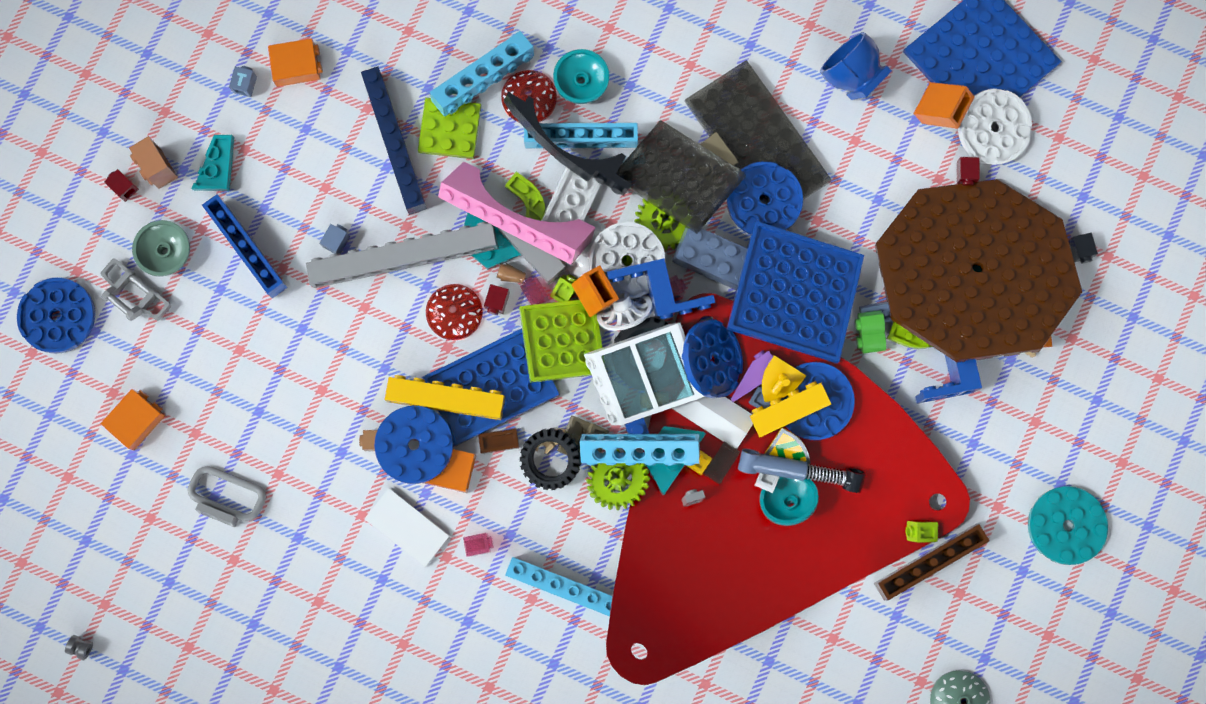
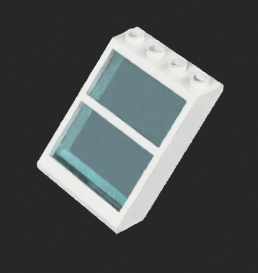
M681 323L668 324L584 354L586 365L591 371L593 383L597 387L600 401L604 405L607 413L606 417L611 425H623L705 397L687 379L682 360L683 345L686 337Z

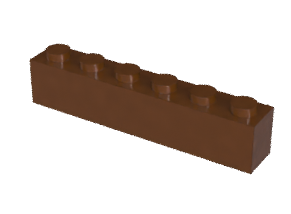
M980 524L973 525L878 580L874 585L883 600L888 601L988 543L990 540Z

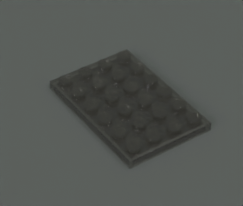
M662 120L656 124L616 173V175L632 184L629 188L630 190L696 234L746 177L744 172Z

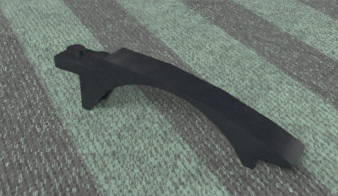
M507 93L503 102L534 140L555 159L587 182H589L591 177H594L599 184L607 185L618 195L624 196L632 184L616 175L626 155L621 153L605 159H586L562 150L549 139L541 128L534 109V99L528 96L526 101H523L512 93Z

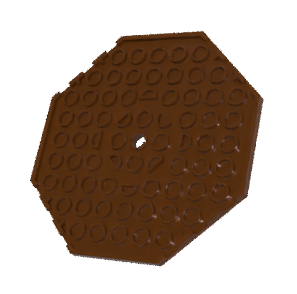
M998 179L974 182V186L955 184L918 189L875 244L891 320L957 363L972 359H990L1002 355L1005 357L1020 355L1025 352H1040L1083 292L1063 219ZM981 265L983 271L975 272L972 266Z

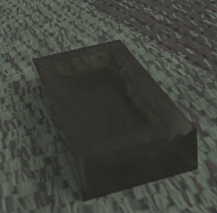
M724 441L703 475L720 485L741 451Z

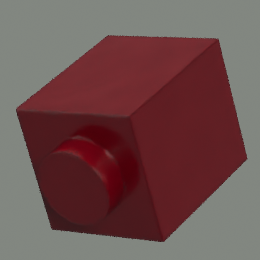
M960 157L957 161V184L974 186V182H978L980 179L979 157Z
M118 169L111 172L104 181L124 202L139 190Z
M490 284L484 303L487 313L492 315L504 314L510 294L509 289Z

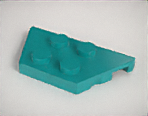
M467 213L464 226L474 227L478 226V223L486 221ZM496 226L494 227L499 249L471 255L487 270L496 267L498 264L506 263L510 259L522 256Z
M664 426L659 434H699V442H701L706 434L701 431ZM662 448L655 449L658 453L665 452ZM681 448L675 449L677 453L684 452V450ZM664 463L646 465L653 480L656 481L661 494L664 495L684 467V463H676L671 466Z

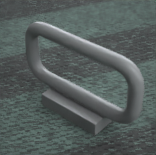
M210 466L197 469L187 489L190 499L198 503L195 508L198 513L232 527H235L237 519L252 521L257 518L266 500V493L259 485ZM211 474L257 493L258 500L252 512L245 514L198 495L195 489L202 475Z

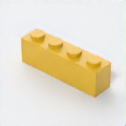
M814 381L805 385L806 390L801 392L798 389L788 393V398L781 400L779 397L769 402L771 406L765 409L763 406L752 410L753 414L750 415V418L759 437L831 405L822 383L817 384Z

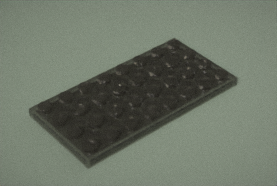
M747 60L685 99L686 105L707 135L710 137L717 132L737 159L738 164L731 168L735 174L744 167L756 162L776 163L791 171L797 178L802 188L803 200L832 181ZM762 195L759 197V201L767 204L770 202V198L767 195Z

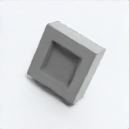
M694 489L686 492V495L682 498V503L686 507L702 502L705 499L703 490L697 492Z

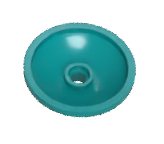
M586 49L570 51L563 55L556 63L553 72L554 85L558 93L567 101L576 104L593 102L601 97L608 87V66L603 58L593 51ZM579 79H584L585 82H584V83H579L578 80H579Z
M779 477L773 493L762 489L760 494V506L764 515L770 521L786 526L796 525L807 520L815 512L819 501L817 487L810 478H805L804 481Z

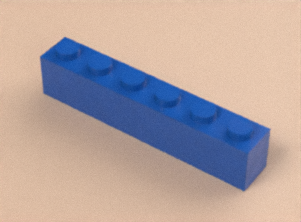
M218 194L202 204L211 219L272 299L288 288Z

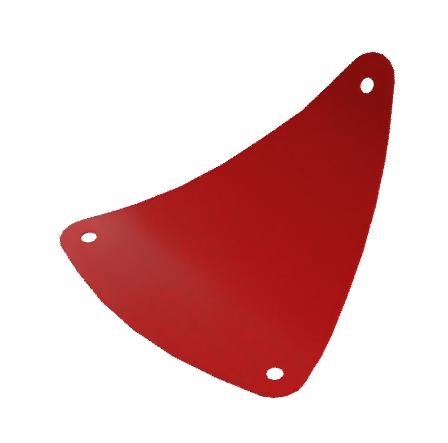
M702 293L693 296L689 300L714 295L715 303L711 304V308L698 310L695 307L692 308L691 313L682 315L678 313L675 323H681L685 337L689 330L699 323L700 319L704 316H710L714 320L722 322L723 326L727 329L734 301L712 293ZM733 332L739 342L743 357L742 374H739L737 380L739 384L751 363L756 360L754 356L764 350L765 353L769 351L772 356H777L794 368L810 362H821L831 365L846 376L854 392L855 404L853 414L848 424L840 432L822 440L799 438L808 450L810 466L816 465L817 467L833 468V470L845 471L847 468H856L864 471L866 474L860 493H854L843 489L840 484L837 485L834 482L831 484L830 482L827 483V481L824 483V481H817V479L814 481L812 479L818 490V506L807 520L796 525H779L770 521L764 515L760 506L762 488L755 486L759 473L748 474L738 470L742 449H752L764 454L781 428L759 437L754 425H752L737 450H735L672 408L651 415L648 428L649 434H659L664 426L706 433L700 442V450L710 456L712 460L702 475L684 465L664 495L661 494L656 481L653 480L649 471L648 475H646L650 477V480L646 482L649 487L643 489L646 494L639 495L641 501L634 500L635 505H630L616 574L606 639V655L612 668L622 678L633 684L644 686L657 683L775 626L843 588L931 543L907 541V521L938 522V538L953 531L964 522L970 506V497L965 484L934 443L904 409L856 366L840 357L838 363H834ZM712 355V359H710V361L714 362V356ZM681 373L673 383L657 390V392H668L669 402L677 400L685 387ZM757 387L734 403L753 414L752 410L756 409V407L749 404V401ZM736 389L730 395L725 397L731 400ZM694 489L697 492L703 490L705 499L702 502L684 507L682 498L686 495V492ZM941 494L945 497L946 505L943 509H932L929 504V499L932 495ZM636 643L643 645L647 650L646 658H636L631 652L632 645Z

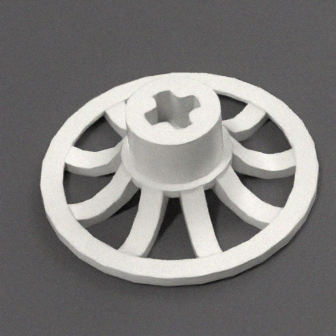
M618 291L616 294L619 300L609 306L611 308L609 312H599L597 314V321L602 328L618 331L632 328L648 318L653 310V304L646 295L631 300L627 291ZM642 299L646 300V303L638 304ZM637 308H639V309L647 308V311H646V312H641V311L638 310ZM630 311L640 316V318L634 321ZM623 314L626 315L629 324L622 325ZM610 316V318L607 321L602 320V317L605 318ZM616 316H617V323H616V325H615V326L609 325V324H611V323L614 321V319H615Z

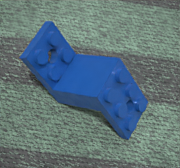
M665 258L605 273L608 280H612V283L623 281L624 276L630 275L631 278L643 276V272H645L655 316H660V319L673 317L674 312H679V315L691 313L692 308L695 307L698 310L711 308V304L715 303L714 295H709L675 304Z
M945 355L951 382L943 384L938 389H936V386L925 387L924 390H920V394L915 396L916 403L972 394L980 390L982 385L976 359L957 363Z

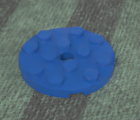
M756 162L744 167L734 176L727 191V208L734 223L750 235L755 221L787 231L800 215L803 206V192L797 178L788 169L786 170L773 162ZM767 195L770 198V202L763 204L759 201V197Z
M48 278L34 284V287L27 294L23 295L17 309V325L22 337L32 347L46 353L58 354L75 349L87 339L95 322V306L91 296L81 285L66 278ZM60 311V318L54 321L52 319L53 312Z
M717 320L699 322L689 330L684 341L682 353L688 381L705 397L721 398L730 395L737 388L739 374H742L743 357L736 336L732 331L727 330L722 322ZM712 355L714 356V362L710 361V359H712Z
M810 362L795 367V369L806 375L802 383L795 390L798 389L799 392L806 390L805 385L814 381L817 384L822 383L831 405L785 426L792 433L804 439L822 440L834 436L848 424L853 414L855 399L850 382L840 370L825 363Z
M423 406L402 407L389 414L380 424L374 444L376 458L381 468L395 480L407 484L425 483L441 474L449 464L453 453V436L448 424L437 412ZM413 439L419 441V447L416 450H411L408 445Z

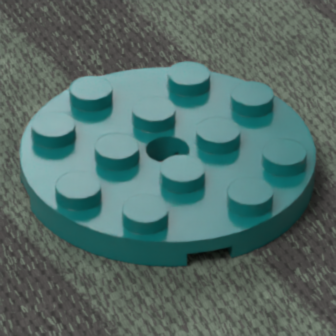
M1064 486L1051 489L1038 498L1029 512L1028 532L1033 545L1040 554L1058 564L1076 565L1089 561L1103 548L1108 535V520L1102 505L1093 495L1080 488ZM1066 520L1073 524L1070 531H1066L1063 527V523Z

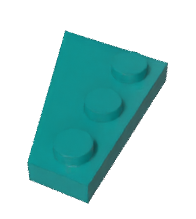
M233 135L213 136L205 154L204 164L198 171L199 176L196 183L192 185L191 189L193 191H230L235 138Z

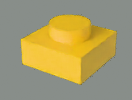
M700 450L699 464L695 463V465L687 467L702 475L712 458Z

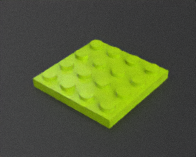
M580 300L519 307L530 383L592 376L590 369L586 365L584 354L603 348L597 314L589 317Z

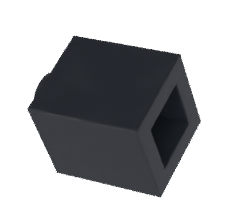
M1092 232L1074 236L1068 240L1074 262L1088 263L1093 261L1092 258L1098 254Z

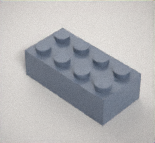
M690 223L685 227L671 262L737 290L747 248Z

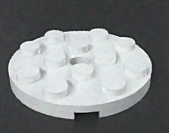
M988 89L974 95L975 97L958 128L962 146L971 157H979V162L988 165L1004 164L1016 159L1022 154L1030 141L1029 135L1032 120L1027 106L1017 95L1010 91ZM992 122L998 124L999 129L997 132L991 131Z
M621 222L609 226L596 237L589 252L588 262L590 270L600 265L604 273L629 267L622 264L621 259L625 255H629L632 258L630 266L663 259L665 258V252L661 242L650 229L633 222ZM643 272V276L631 278L630 275L624 276L623 281L615 283L609 280L615 292L627 291L631 299L641 297L649 292L645 272Z

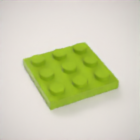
M425 97L418 153L474 159L481 104L464 103L458 107L456 112L444 117L431 101V98Z

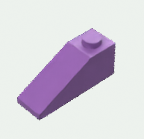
M762 350L754 356L756 360L751 363L731 398L732 402H735L762 384L764 371L773 357L769 351L765 353Z

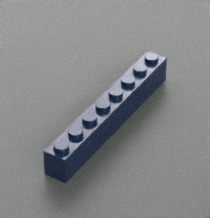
M378 66L362 71L361 75L406 210L409 215L426 210L427 207L382 73Z

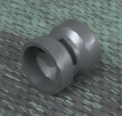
M73 635L66 644L65 653L69 655L74 654L78 659L84 661L93 648V642L89 640L83 641L79 636Z

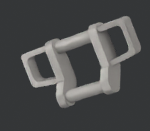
M113 258L101 271V276L111 285L110 288L104 291L101 297L105 301H110L121 310L128 320L132 321L145 313L159 321L171 308V304L159 295V291L148 286L135 275L132 269H128L117 259ZM115 265H118L126 272L114 283L108 277V273ZM130 281L147 294L132 309L116 297ZM156 298H159L165 305L157 315H153L146 309Z

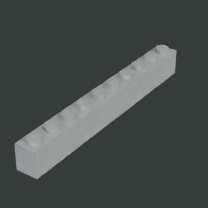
M480 222L477 224L478 226H462L456 231L443 230L440 232L441 234L422 235V238L418 239L406 238L403 240L404 242L400 243L387 242L385 246H369L366 248L367 250L363 251L356 249L350 250L348 254L344 255L339 253L332 254L330 258H313L311 262L306 263L309 285L313 288H319L496 250L499 248L495 227L488 222Z

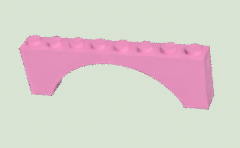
M466 162L461 163L441 182L439 198L569 264H572L592 241L596 227L580 219L568 222L539 221L519 215L505 208L493 199L484 188L480 178V169Z

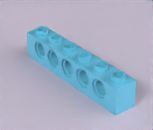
M521 31L517 32L430 91L431 101L444 117L448 114H453L457 111L458 107L464 103H469L474 96L484 93L493 83L500 82L505 75L513 73L518 66L524 62H529L534 56V46ZM472 84V86L466 87L465 85ZM452 94H457L455 97H450Z
M539 123L549 139L560 148H637L638 123ZM524 128L525 148H543Z
M582 434L580 439L581 463H586L587 465H596L597 463H606V465H616L617 463H625L626 465H635L637 463L655 465L656 463H664L668 466L684 463V465L691 466L695 465V463L699 464V434ZM597 448H603L606 452L600 453L597 451ZM622 448L625 452L619 453L616 449ZM642 448L645 452L639 453L635 449ZM662 448L665 452L658 453L655 449ZM681 448L684 450V452L677 453L675 449Z
M512 557L505 576L610 617L613 596Z

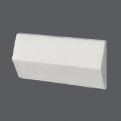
M686 387L683 388L677 399L689 396ZM702 397L672 408L735 450H737L753 425L750 418L752 414L726 397Z

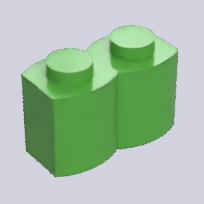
M881 310L858 313L857 319H855V328L859 330V337H856L857 348L863 354L886 351L884 314Z

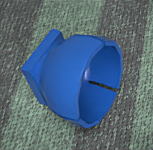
M864 32L853 36L841 45L825 61L820 69L823 78L833 87L849 91L846 95L850 100L868 97L892 72L888 66L880 65L879 49L874 40Z

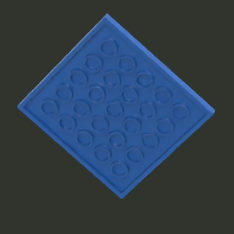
M963 0L903 50V53L930 82L966 86L973 95L988 89H1000L1010 91L1020 98L1062 62L1004 0Z
M755 221L727 330L838 363L842 353L864 255Z

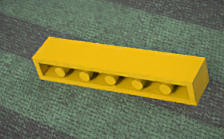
M394 375V378H388L384 400L389 403L423 406L433 410L501 420L505 396L496 390H490L487 393L482 392V389L477 387H471L468 390L463 389V386L458 384H452L449 387L444 386V383L439 381H433L431 384L425 383V380L421 378H413L412 381L406 380L405 376Z

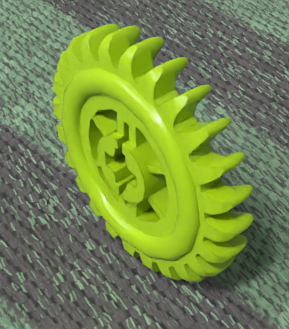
M664 189L661 196L656 191L655 197L651 194L648 195L649 201L644 198L642 199L644 206L638 205V209L641 212H635L639 219H635L634 222L650 229L657 236L664 250L667 251L668 246L675 250V244H679L685 227L695 222L696 218L690 217L695 213V210L689 211L692 204L685 205L686 197L679 200L680 193L673 197V190L667 195ZM657 210V211H658L657 218L651 219V218H652V215H653V214L655 213V211ZM674 212H676V214H677V216L679 217V219H678V218H674V215H673ZM669 213V219L666 220L662 225V218L664 219L665 217H667ZM657 222L658 227L656 230L654 229L652 223ZM673 222H679L678 227L673 231ZM668 229H669L670 232H671V233L663 234V231H664V230H668Z
M597 463L598 466L591 465V469L594 472H587L588 476L592 478L586 479V482L591 485L587 486V490L591 492L590 497L595 498V503L601 502V507L608 505L609 510H612L614 506L617 511L620 510L621 506L624 509H627L628 504L634 506V500L641 501L639 495H645L646 493L643 489L649 487L646 483L650 480V477L646 476L649 470L645 469L646 465L644 463H637L635 465H626L625 463L606 465V463ZM630 475H632V481L627 479ZM605 480H608L610 483L605 487ZM627 484L630 485L628 489L622 492ZM620 490V493H614L613 491Z

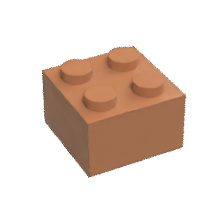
M149 136L129 147L132 152L130 155L132 161L136 165L138 164L141 169L139 171L140 174L151 186L154 184L160 189L178 178L161 148Z

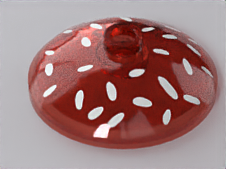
M520 71L512 75L502 89L501 100L503 108L507 115L518 123L520 122L503 102L508 92L523 101H526L528 96L532 97L539 123L552 114L557 103V92L553 82L545 74L538 71ZM531 91L532 93L531 95H526L525 92Z
M449 284L437 289L431 295L426 305V320L429 327L436 335L446 340L455 341L469 337L477 330L483 316L482 304L477 294L470 288L460 284ZM451 307H456L454 313L449 311Z

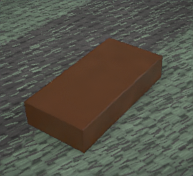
M517 429L478 435L481 454L519 449Z

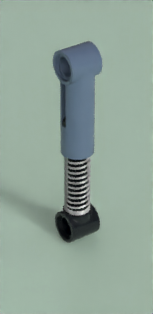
M742 449L738 470L748 474L762 473L804 481L805 478H810V480L814 479L815 481L817 479V481H824V483L826 481L831 484L834 482V484L842 485L843 489L854 493L861 492L866 474L864 471L856 468H847L845 471L833 470V468L817 467L816 465L810 466L809 464L807 465L806 461L762 454L752 449Z

